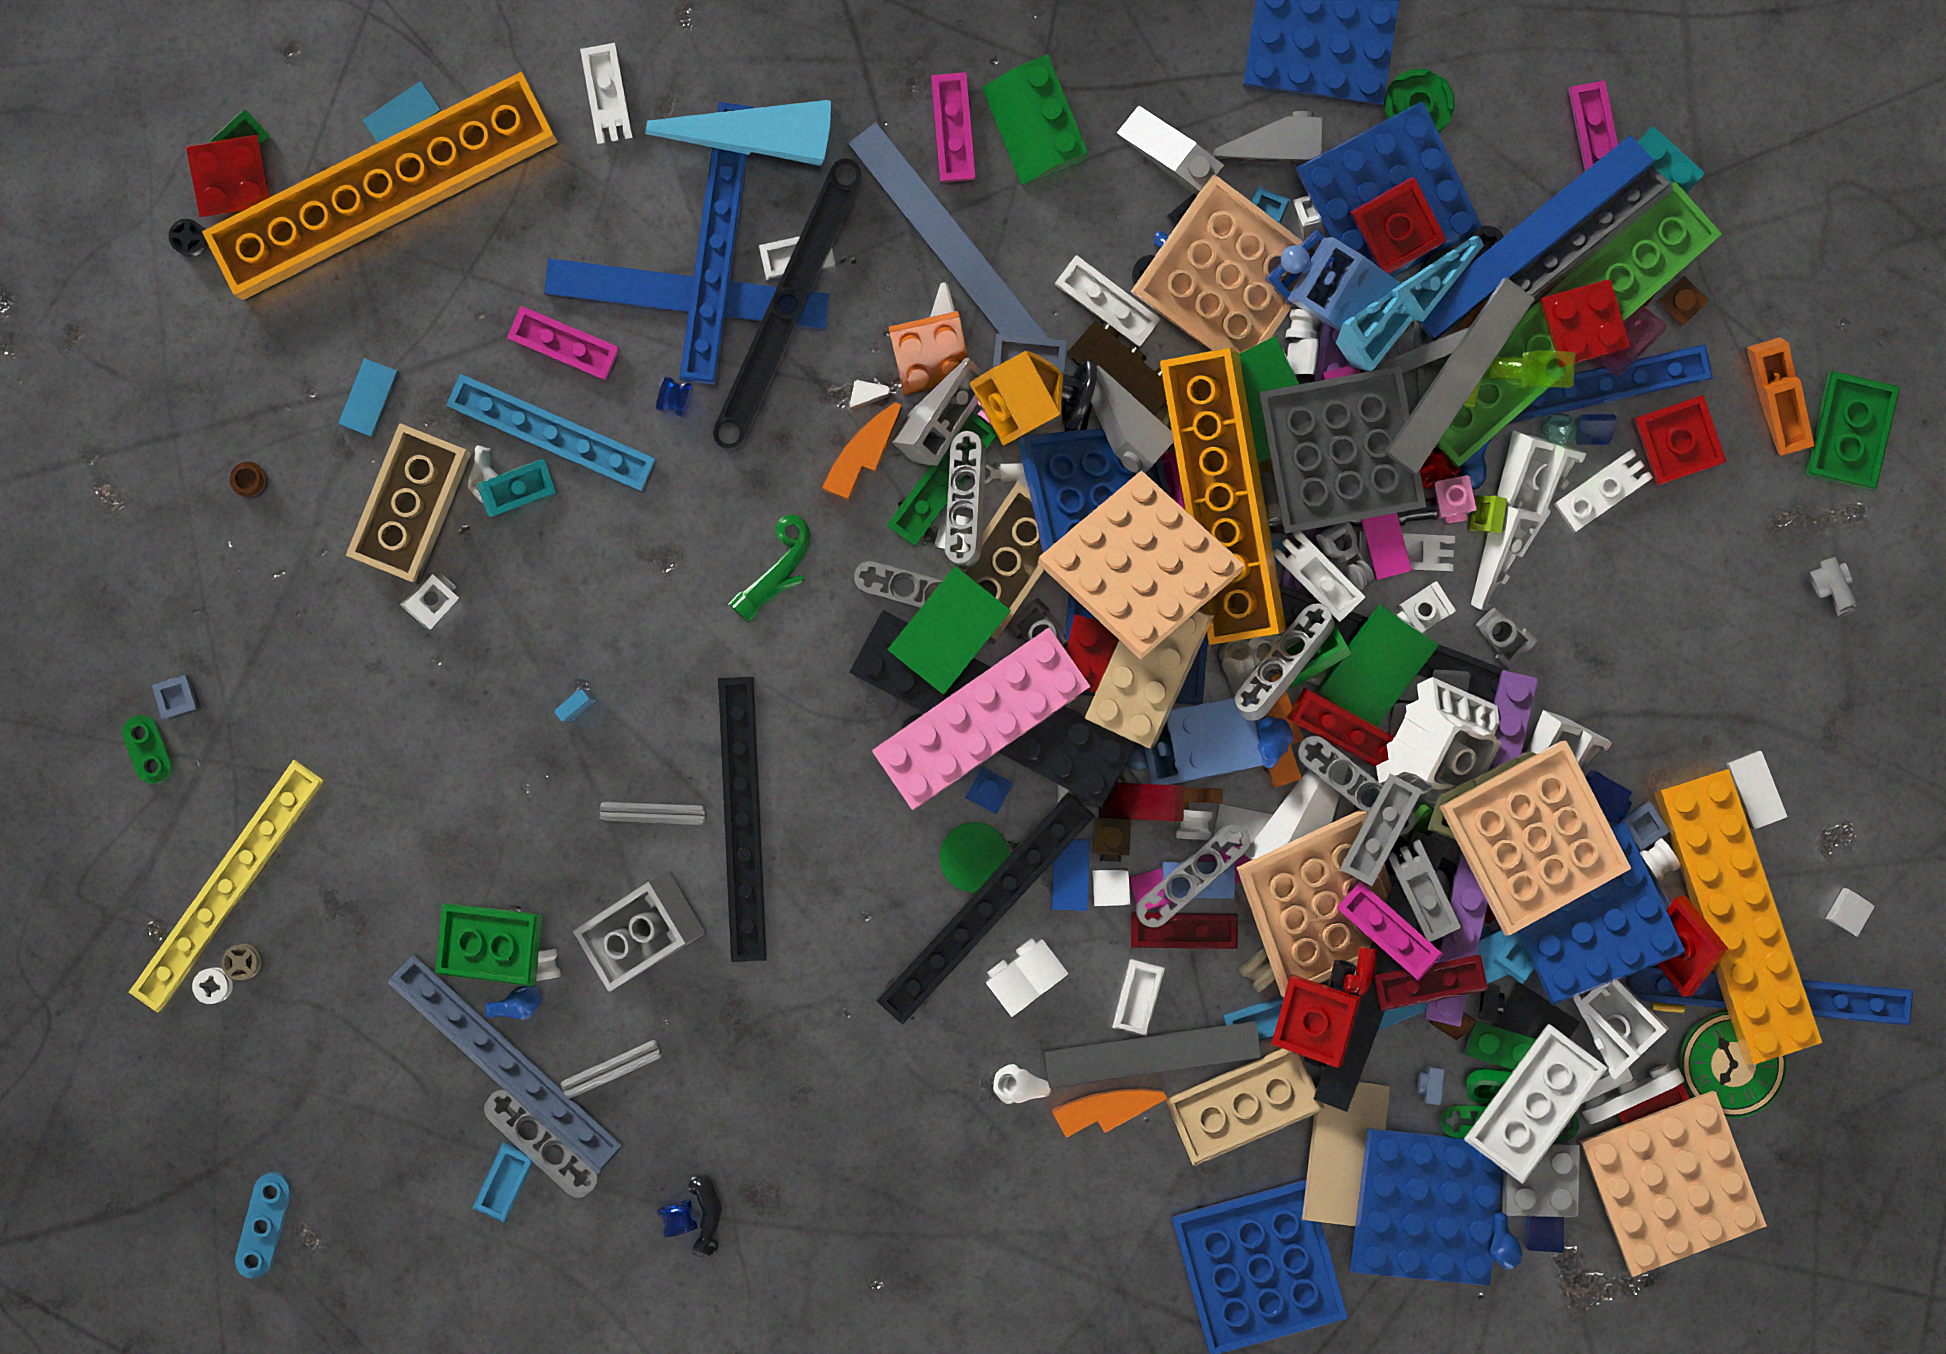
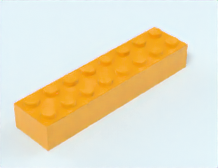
M1225 348L1162 360L1160 365L1186 512L1244 564L1243 571L1202 606L1204 611L1214 615L1207 630L1209 645L1285 632L1287 629L1238 348Z
M1726 769L1655 792L1654 795L1662 819L1670 831L1668 836L1673 851L1681 864L1679 869L1690 901L1729 948L1714 967V972L1745 1064L1755 1065L1822 1043L1730 770Z

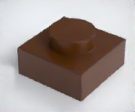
M1683 276L1656 302L1682 327L1709 301L1686 276Z

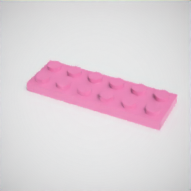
M1049 627L880 744L872 752L910 808L915 810L1084 693L1091 686Z

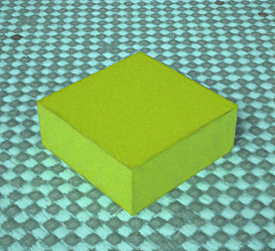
M1474 495L1476 510L1471 512L1469 530L1479 533H1502L1507 498Z

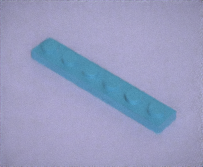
M463 374L459 375L446 404L448 408L641 492L656 461L655 458Z

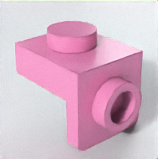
M1466 475L1435 482L1434 487L1438 503L1434 510H1437V519L1445 518L1446 524L1468 520L1467 513L1476 510L1470 477Z

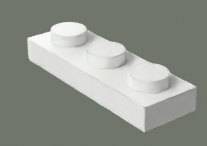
M1077 255L1055 282V286L1100 320L1106 321L1113 326L1120 335L1137 348L1142 346L1161 320V318Z

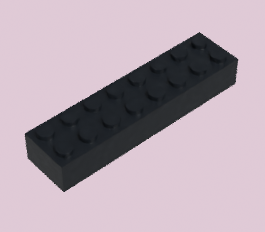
M882 610L849 673L926 713L990 669L991 666L973 658L943 695L887 650L908 625V622ZM1063 706L998 753L1104 809L1137 745Z

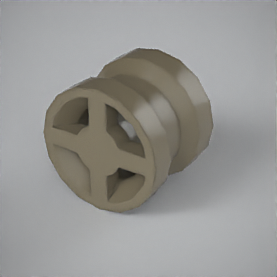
M240 944L226 950L222 956L221 964L223 971L228 977L240 981L252 978L258 974L263 960L261 953L256 947L250 944Z
M1265 948L1255 954L1239 970L1243 977L1251 979L1253 988L1258 993L1275 980Z

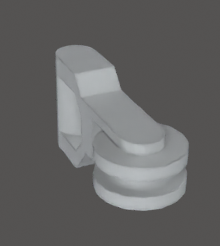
M1350 522L1331 525L1316 536V540L1325 556L1336 558L1339 563L1352 559L1353 562L1344 568L1343 574L1360 591L1373 582L1374 575L1372 569L1366 563L1356 545L1357 535ZM1340 536L1345 542L1343 551L1338 550L1333 542Z

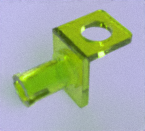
M1532 350L1524 352L1523 358L1496 356L1490 367L1491 378L1522 380L1523 389L1536 386L1570 388L1574 385L1575 353L1572 351ZM1555 358L1562 360L1566 365L1565 375L1560 379H1552L1546 370L1548 362Z

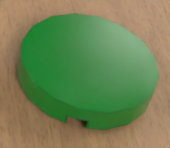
M1425 68L1410 69L1398 75L1388 87L1385 95L1384 115L1386 119L1419 102H1424L1438 133H1441L1450 122L1455 109L1454 93L1449 83L1442 76L1440 77L1438 74Z
M981 822L964 823L952 829L943 840L939 853L941 869L947 880L958 889L971 893L976 892L1010 855L1009 846L1003 835L993 826Z

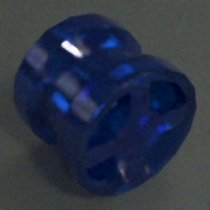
M665 376L657 397L656 410L663 412L668 409L674 411L676 416L684 418L691 399L693 384L688 382L683 384L675 383L673 378Z
M691 1200L676 1202L657 1209L658 1217L663 1219L665 1226L662 1230L664 1238L681 1235L698 1228L697 1221L691 1216L690 1211L693 1207Z

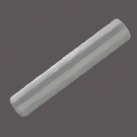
M603 802L600 806V819L613 822L702 825L705 822L706 815L705 807L700 805Z
M652 1040L562 1081V1090L565 1096L571 1099L660 1059L662 1051L656 1040Z

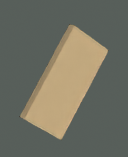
M1283 1048L1166 1099L1168 1108L1193 1166L1325 1110L1322 1102L1313 1099L1316 1087L1302 1055Z
M1358 1082L1348 1112L1323 1103L1325 1110L1314 1114L1302 1220L1349 1226L1356 1225L1367 1128L1385 1130L1390 1086Z

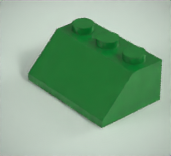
M1048 54L1017 66L982 87L1021 186L1087 160L1088 151Z

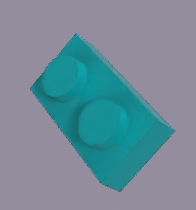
M1654 126L1638 141L1643 149L1653 158L1654 163L1652 166L1671 184L1676 181L1686 194L1705 174Z
M544 459L476 483L488 517L556 493Z

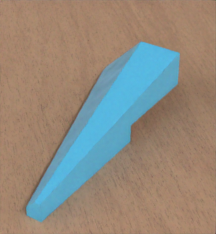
M822 100L648 120L645 134L747 155L754 152L821 166L825 160L830 130L831 101Z
M1479 236L1471 237L1343 323L1336 344L1352 368L1373 371L1413 320L1424 321L1484 246Z

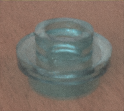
M1555 413L1546 418V422L1542 425L1541 433L1550 442L1562 445L1576 438L1578 428L1573 417L1570 415Z

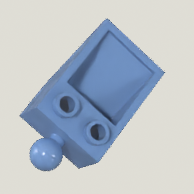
M1334 237L1323 238L1311 260L1307 250L1299 245L1287 247L1281 255L1282 267L1287 272L1292 274L1303 273L1287 300L1339 332L1346 320L1402 284L1369 259ZM1330 256H1332L1334 258L1335 265L1332 269L1329 270L1325 267V265L1328 262ZM1312 287H1314L1317 294L1315 299L1310 300L1307 298V295Z
M1235 698L1171 710L1156 745L1149 749L1134 742L1137 747L1127 766L1133 770H1141L1148 766L1151 783L1162 785H1178L1264 766L1258 750L1257 720L1250 721L1244 719L1240 715L1235 704ZM1251 700L1246 701L1247 706L1251 703L1254 704Z

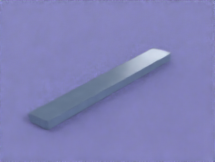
M876 122L848 143L851 150L999 334L1049 339Z
M414 954L390 977L388 983L597 1175L623 1147L572 1099H568L557 1085Z

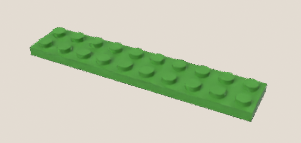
M1675 181L1672 183L1673 191L1570 273L1544 297L1610 279L1624 322L1719 238L1722 233ZM1540 301L1524 314L1482 376L1475 406L1473 408L1462 406L1436 444L1456 468L1461 466L1575 365L1572 364L1559 368Z

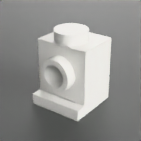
M429 573L399 605L422 626L431 630L459 597L452 592L456 586L443 574L440 573L435 577ZM432 591L436 595V601L432 605H427L424 601V596L427 592Z
M1437 581L1397 605L1400 613L1397 615L1421 632H1424L1456 611ZM1422 603L1428 604L1431 608V612L1427 617L1420 615L1418 611Z

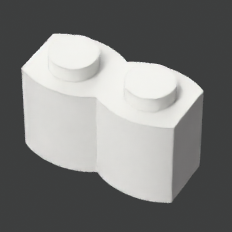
M1033 938L1029 939L1015 950L1019 955L1009 964L1002 960L987 972L991 978L986 981V984L1011 1017L1068 975V972L1043 939L1037 943Z

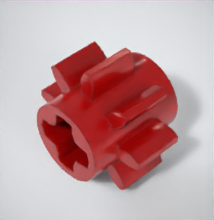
M1436 447L1420 468L1422 485L1428 490L1433 489L1437 481L1456 478L1455 476L1460 473L1461 467L1456 468L1446 457V454Z

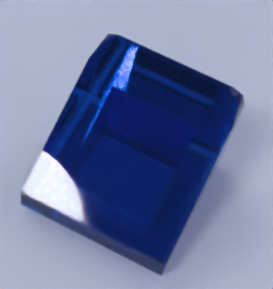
M1582 414L1575 419V443L1577 445L1610 444L1616 424V416L1614 414Z
M1527 1216L1525 1248L1531 1251L1564 1253V1217Z

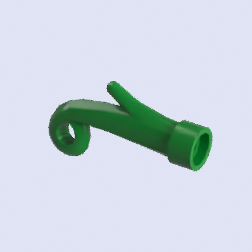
M786 515L776 524L775 533L780 542L791 548L742 593L738 592L728 603L748 623L770 599L782 591L805 581L804 576L801 575L787 578L805 555L810 543L811 534L808 524L798 515ZM788 525L796 526L799 531L798 538L788 537L785 533V528Z

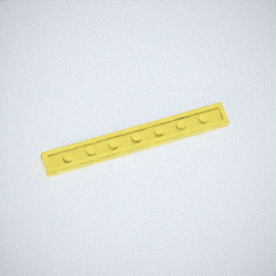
M297 760L292 761L129 991L130 994L157 1013L161 1012L320 788L324 779Z

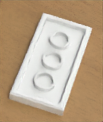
M1548 1024L1463 1140L1523 1184L1604 1074L1607 1067Z

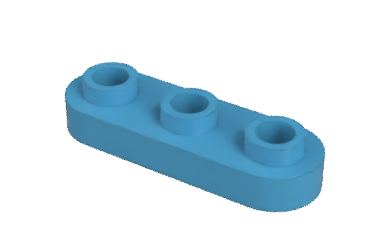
M267 1173L255 1183L235 1256L236 1268L244 1277L259 1278L267 1273L273 1264L292 1192L290 1181L281 1173ZM268 1185L276 1188L277 1195L275 1198L267 1196L266 1187ZM258 1220H264L267 1223L268 1229L266 1232H260L257 1229L256 1223ZM252 1254L258 1258V1265L256 1267L248 1264V1255Z

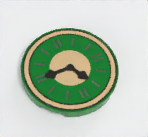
M1728 1010L1704 1017L1689 1030L1681 1047L1678 1067L1684 1078L1682 1083L1691 1099L1707 1092L1715 1091L1725 1117L1741 1118L1760 1112L1777 1097L1785 1082L1787 1057L1783 1055L1755 1065L1745 1064Z

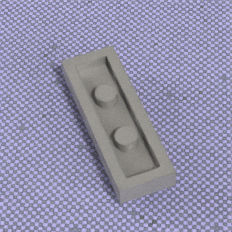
M1390 773L1340 870L1373 886L1422 790Z

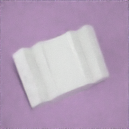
M1431 677L1417 684L1419 700L1406 705L1407 712L1404 716L1405 718L1392 742L1387 744L1389 760L1376 765L1380 784L1384 785L1391 773L1421 789L1422 792L1417 801L1434 808L1438 795L1488 771L1502 742L1497 740L1494 735L1500 724L1497 705Z

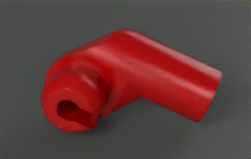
M1359 947L1356 975L1348 974L1344 979V990L1347 993H1355L1356 996L1366 994L1375 973L1377 949Z

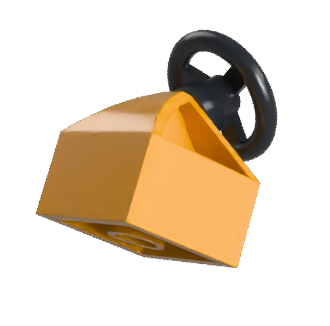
M1024 351L969 382L1004 446L1061 414V403H1063V424L1067 428L1076 427L1085 416L1092 400L1097 380V367L1094 361L1085 360L1078 366L1074 375L1070 376L1061 373L1056 366L1043 357L1029 351Z

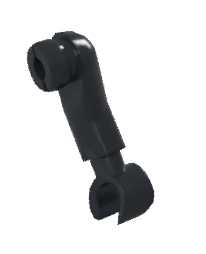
M694 1176L689 1181L688 1189L689 1192L697 1196L703 1215L700 1223L701 1235L693 1246L692 1254L698 1257L710 1256L716 1253L718 1249V1244L712 1237L713 1233L717 1232L722 1205L713 1180L708 1177Z

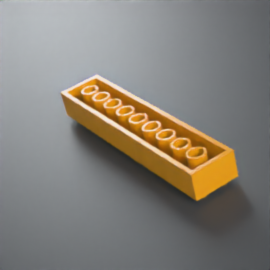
M521 71L202 231L234 296L243 301L558 143V140L526 77Z

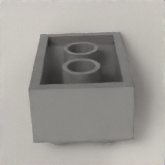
M669 872L648 881L574 930L573 933L608 992H611L705 934V931Z

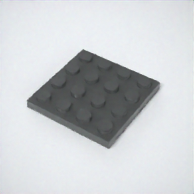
M1401 366L1258 392L1284 534L1426 507L1420 470L1417 474H1412L1385 454L1410 416Z

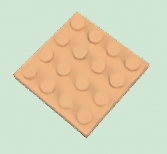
M1212 175L1131 292L1209 351L1238 348L1239 353L1271 338L1294 304H1286L1281 294H1278L1274 290V286L1269 284L1265 278L1281 263V255L1287 247L1300 245L1303 241L1217 175ZM1310 248L1307 251L1308 254H1311L1314 249ZM1286 271L1279 280H1284L1290 273ZM1301 275L1287 287L1289 292L1294 289Z
M1142 470L1039 556L1038 564L1140 660L1238 576L1244 567V564Z
M1566 740L1552 745L1439 806L1504 935H1511L1631 869Z
M1358 810L1237 867L1277 985L1283 997L1285 996L1290 976L1297 975L1317 983L1324 982L1330 979L1335 959L1345 960L1357 966L1359 947H1370L1372 940L1337 909V906L1361 881L1340 870V867L1368 816L1366 811ZM1384 864L1373 886L1363 881L1361 882L1386 903L1392 885Z
M1715 1091L1707 1092L1579 1141L1632 1277L1767 1226Z

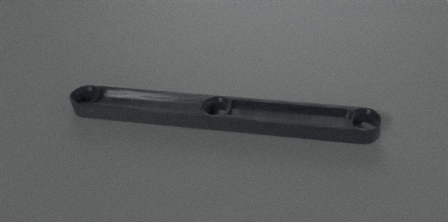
M839 159L832 165L713 429L714 440L718 446L725 450H735L744 443L862 181L861 168L852 159ZM842 166L852 167L856 171L854 182L849 185L839 183L836 179L838 169ZM784 295H793L798 301V307L792 314H783L778 309V301ZM734 424L738 427L740 434L736 442L727 444L721 441L719 432L722 426Z

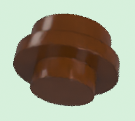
M242 462L231 471L230 485L238 495L253 497L264 489L266 475L258 464Z

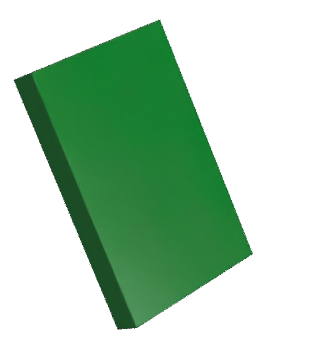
M1273 336L1239 353L1258 464L1270 459L1258 392L1300 385L1277 336Z
M1832 370L1829 371L1813 437L1815 446L1811 447L1805 475L1872 491L1877 490L1900 386Z
M954 566L887 650L944 695L1009 615L1011 610Z
M1379 604L1348 645L1352 655L1334 664L1316 689L1318 693L1333 703L1378 727L1439 645L1382 604Z
M442 903L435 974L536 986L543 914Z

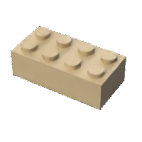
M399 423L346 556L419 584L472 453L464 448Z
M1019 483L1015 484L983 531L981 555L978 562L971 568H959L1011 610L1009 615L989 638V641L994 644L1044 571L1038 564L1039 556L1043 554L1030 493L1028 489Z
M1198 609L1141 660L1119 640L1085 719L1149 749L1154 747L1214 615Z

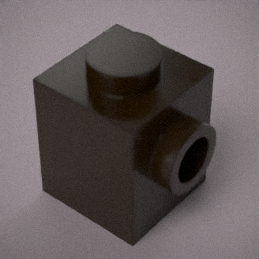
M1094 817L1092 853L1100 854V861L1121 862L1122 855H1130L1131 819Z

